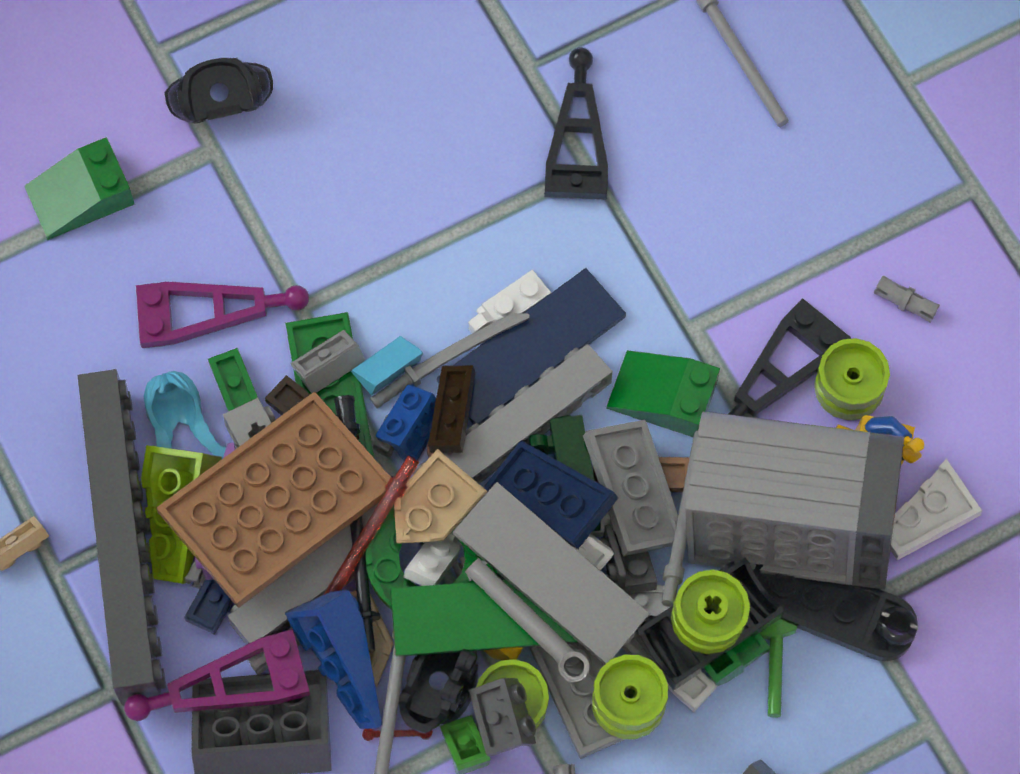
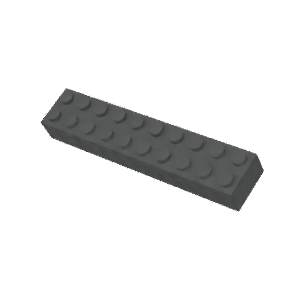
M117 369L80 374L77 377L112 684L121 705L124 706L126 700L134 694H142L147 698L161 694V689L166 688V679L160 660L157 659V657L162 656L160 637H157L156 627H153V625H158L157 608L153 604L152 595H149L155 593L153 576L150 574L147 563L151 562L149 544L146 543L144 531H147L145 512H142L140 502L143 501V490L141 481L138 480L137 470H140L138 453L135 451L133 440H136V432L130 415V410H133L130 391L127 389L126 380H120Z

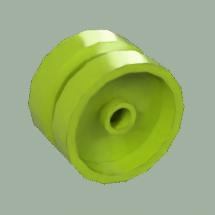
M857 338L843 339L831 345L822 355L814 383L816 398L822 408L832 416L844 420L861 419L862 416L872 414L882 402L890 376L886 357L872 343Z
M717 570L697 572L687 578L677 592L671 613L673 631L681 643L693 651L704 654L723 652L735 644L747 623L750 611L748 593L740 581L726 572ZM705 610H711L712 612L708 614Z
M624 654L609 660L599 670L594 681L592 711L597 723L608 734L620 739H638L649 735L659 726L668 700V683L663 671L652 660L640 655Z
M516 659L499 661L488 667L478 679L476 687L501 678H517L526 691L527 700L525 704L527 712L533 719L537 730L544 721L549 702L547 683L540 671L529 663Z

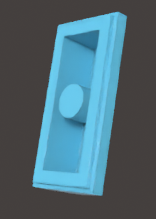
M399 336L352 369L351 372L372 396L403 374L406 367L409 365L413 367L420 362L423 352Z

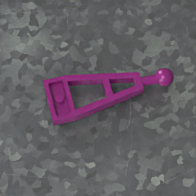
M182 282L136 285L140 345L142 348L174 345L267 316L266 308L287 306L291 310H302L309 302V294L304 287L299 285L289 287L285 293L265 295L264 289L261 287ZM170 295L213 298L215 318L172 330ZM224 298L255 300V306L225 315Z
M293 629L259 638L167 683L169 692L148 698L142 694H134L126 700L124 711L131 720L141 721L146 719L152 710L172 705L174 712L178 713L273 705L309 696L310 691ZM264 652L274 691L226 695L220 672ZM211 677L216 696L181 698V691Z

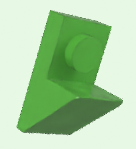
M472 715L440 726L456 774H465L489 765L490 756H486L481 735Z

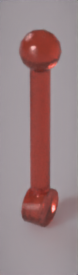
M372 728L364 729L362 737L370 741L374 737H380L381 731H374ZM394 730V737L420 736L421 739L428 740L432 736V730L425 734L415 730Z

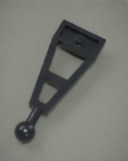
M583 47L574 49L569 55V64L574 69V83L567 84L547 157L544 197L607 200L608 163L593 85L586 83V73L592 66L593 56L588 49ZM574 97L585 98L589 119L569 118ZM565 132L592 134L597 166L557 164Z
M802 298L781 320L736 393L734 401L737 405L728 414L744 416L748 412L754 417L816 374L822 355L831 345L843 339H851V337ZM787 331L791 332L819 355V357L789 378L769 362ZM762 373L776 387L755 401L748 393Z

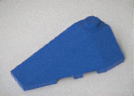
M349 590L333 591L285 612L301 646L305 651L311 648L321 662L318 670L322 676L325 677L327 675L337 685V697L360 729L380 727L382 721L364 620L359 612V604L356 598L351 595Z

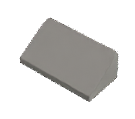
M342 330L290 364L307 389L313 393L314 391H320L364 362L365 358L359 345Z

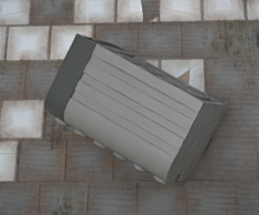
M703 411L698 429L685 507L688 563L722 568L732 561L736 564L746 557L753 571L756 564H764L760 569V573L773 575L779 573L794 576L795 578L885 590L904 437Z

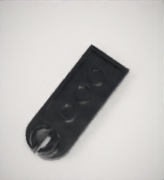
M756 564L754 573L767 593L785 610L781 618L782 620L797 626L801 630L879 661L898 659L909 650L918 631V622L913 608L904 599L876 588L795 578L794 576L779 573L775 575L760 573V569L764 564ZM888 628L903 633V635L893 634Z

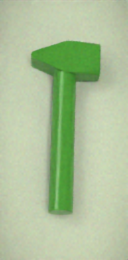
M779 619L760 632L764 639L770 640L769 717H781L783 638L795 634L797 626L782 619Z

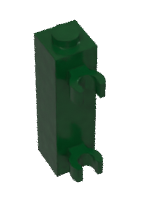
M564 415L559 418L550 419V436L543 434L529 436L530 446L547 455L554 453V459L594 480L590 456L583 438L585 428L582 415ZM601 521L593 531L601 530Z

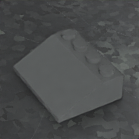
M319 670L304 671L310 695L284 703L192 711L191 755L194 773L301 774L332 771L327 677H323ZM270 674L222 678L226 695L274 691ZM206 679L192 686V698L216 696L211 679Z

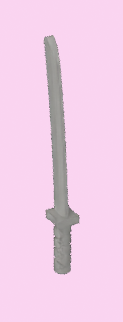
M528 313L509 314L443 349L416 367L412 368L409 365L405 368V374L400 379L398 378L392 384L370 398L371 402L376 408H379L402 392L407 385L414 384L417 387L421 384L420 379L477 345L529 320L530 315Z

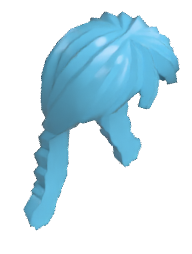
M169 371L153 377L146 385L143 398L147 418L155 429L157 447L172 448V431L177 423L181 422L189 425L190 430L199 442L208 448L212 455L222 457V460L226 448L215 442L213 434L209 432L207 423L204 422L201 399L194 382L184 373Z

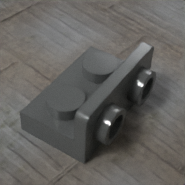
M604 525V536L599 538V540L614 552V555L606 564L607 577L627 594L657 590V579L648 551L623 556L612 525Z
M501 678L469 690L486 756H494L520 746L536 744L534 737L536 727L533 719L528 715L525 704L527 700L526 691L517 678Z

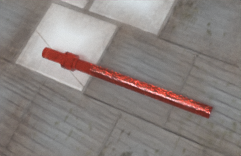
M408 455L396 476H391L385 486L387 491L323 595L343 589L397 498H402L409 487L407 482L419 464L417 459Z

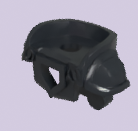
M238 57L211 59L189 68L183 77L174 81L164 92L166 105L175 117L193 124L204 122L206 119L212 120L242 113V111H254L259 106L261 107L270 97L273 90V78L270 68L261 64L242 62L238 60ZM223 83L227 86L229 94L224 101H215L211 97L210 89L214 84Z
M463 649L461 652L415 656L406 679V686L401 691L398 703L401 717L407 726L425 734L441 724L457 720L466 711L471 702L469 690L476 688L478 682L479 665L476 664L478 655H476L477 651ZM442 672L448 676L449 679L443 690H435L430 686L429 679L434 673Z

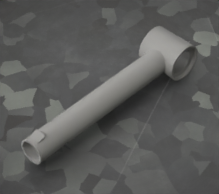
M480 558L474 561L465 571L469 582L473 580L482 588L487 595L559 663V672L565 680L569 682L583 680L592 667L590 656L581 649H572L511 588L496 576L486 565L488 562ZM573 656L579 657L584 663V671L581 674L570 673L566 667L568 658Z

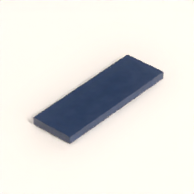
M587 268L525 313L530 315L529 320L485 341L453 365H473L476 374L468 417L473 425L476 423L481 425L489 419V414L501 404L506 406L514 400L515 394L526 385L531 387L538 382L540 375L546 369L552 366L556 368L563 363L565 356L575 348L581 349L585 345L591 344L626 317V312Z

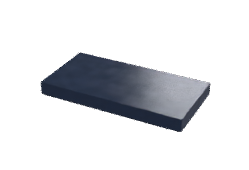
M523 441L517 444L483 487L488 492L498 482L576 549L581 547L618 500V496L612 490Z

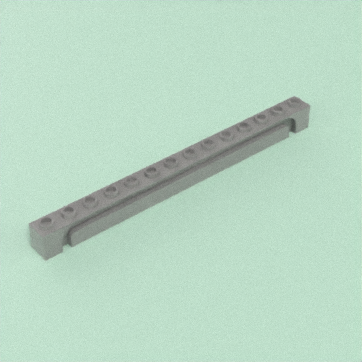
M589 344L581 349L575 348L565 356L564 362L556 368L552 366L546 369L540 375L539 381L531 387L526 385L515 394L514 400L509 404L497 406L489 414V419L481 425L476 423L466 430L463 453L443 454L480 484L497 471L520 441L531 445L529 436L547 433L550 430V419L572 414L582 406L586 399L589 397L593 398L612 383L613 371ZM422 463L421 465H419V466L414 470L413 475L419 470V468H420L424 463ZM409 479L404 483L403 481L397 482V489L362 515L365 549L374 523L383 511L394 503V496ZM350 524L238 608L236 605L232 607L231 614L228 615L230 625L246 645L259 638L291 628L285 612L327 593L339 591L355 579Z

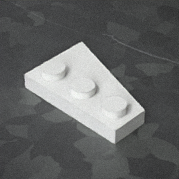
M947 459L939 466V469L933 476L920 486L919 491L895 513L890 550L897 560L981 516L982 509Z

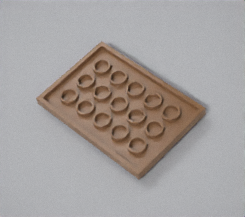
M314 391L156 508L159 515L239 608L395 491L397 485Z

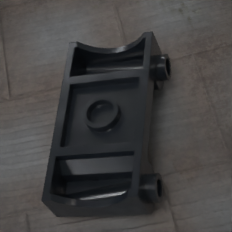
M746 557L736 564L732 561L719 570L730 574L740 581L748 593L750 604L749 616L744 630L731 647L723 652L704 654L693 651L685 646L673 631L671 621L673 606L655 618L653 615L647 617L636 630L635 638L649 658L663 671L667 683L673 691L701 673L703 668L782 618L785 610L761 585ZM705 610L708 614L712 612L711 610Z

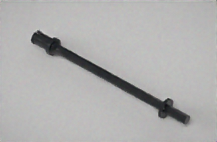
M351 395L338 396L334 398L336 416L356 437L360 433V424L356 423L355 398ZM361 515L350 524L357 602L359 604V612L364 620L369 653L375 651L373 622L381 617L379 612L371 610L363 519Z

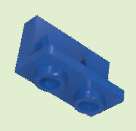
M407 385L376 433V438L381 442L392 445L406 463L415 465L428 444L436 402L434 394L412 385Z

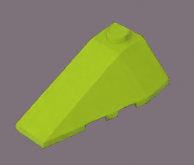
M146 445L141 482L142 488L146 489L148 507H145L146 518L150 521L151 529L149 547L153 579L185 584L184 579L188 575L194 559V555L159 515L156 507L218 463L222 457Z

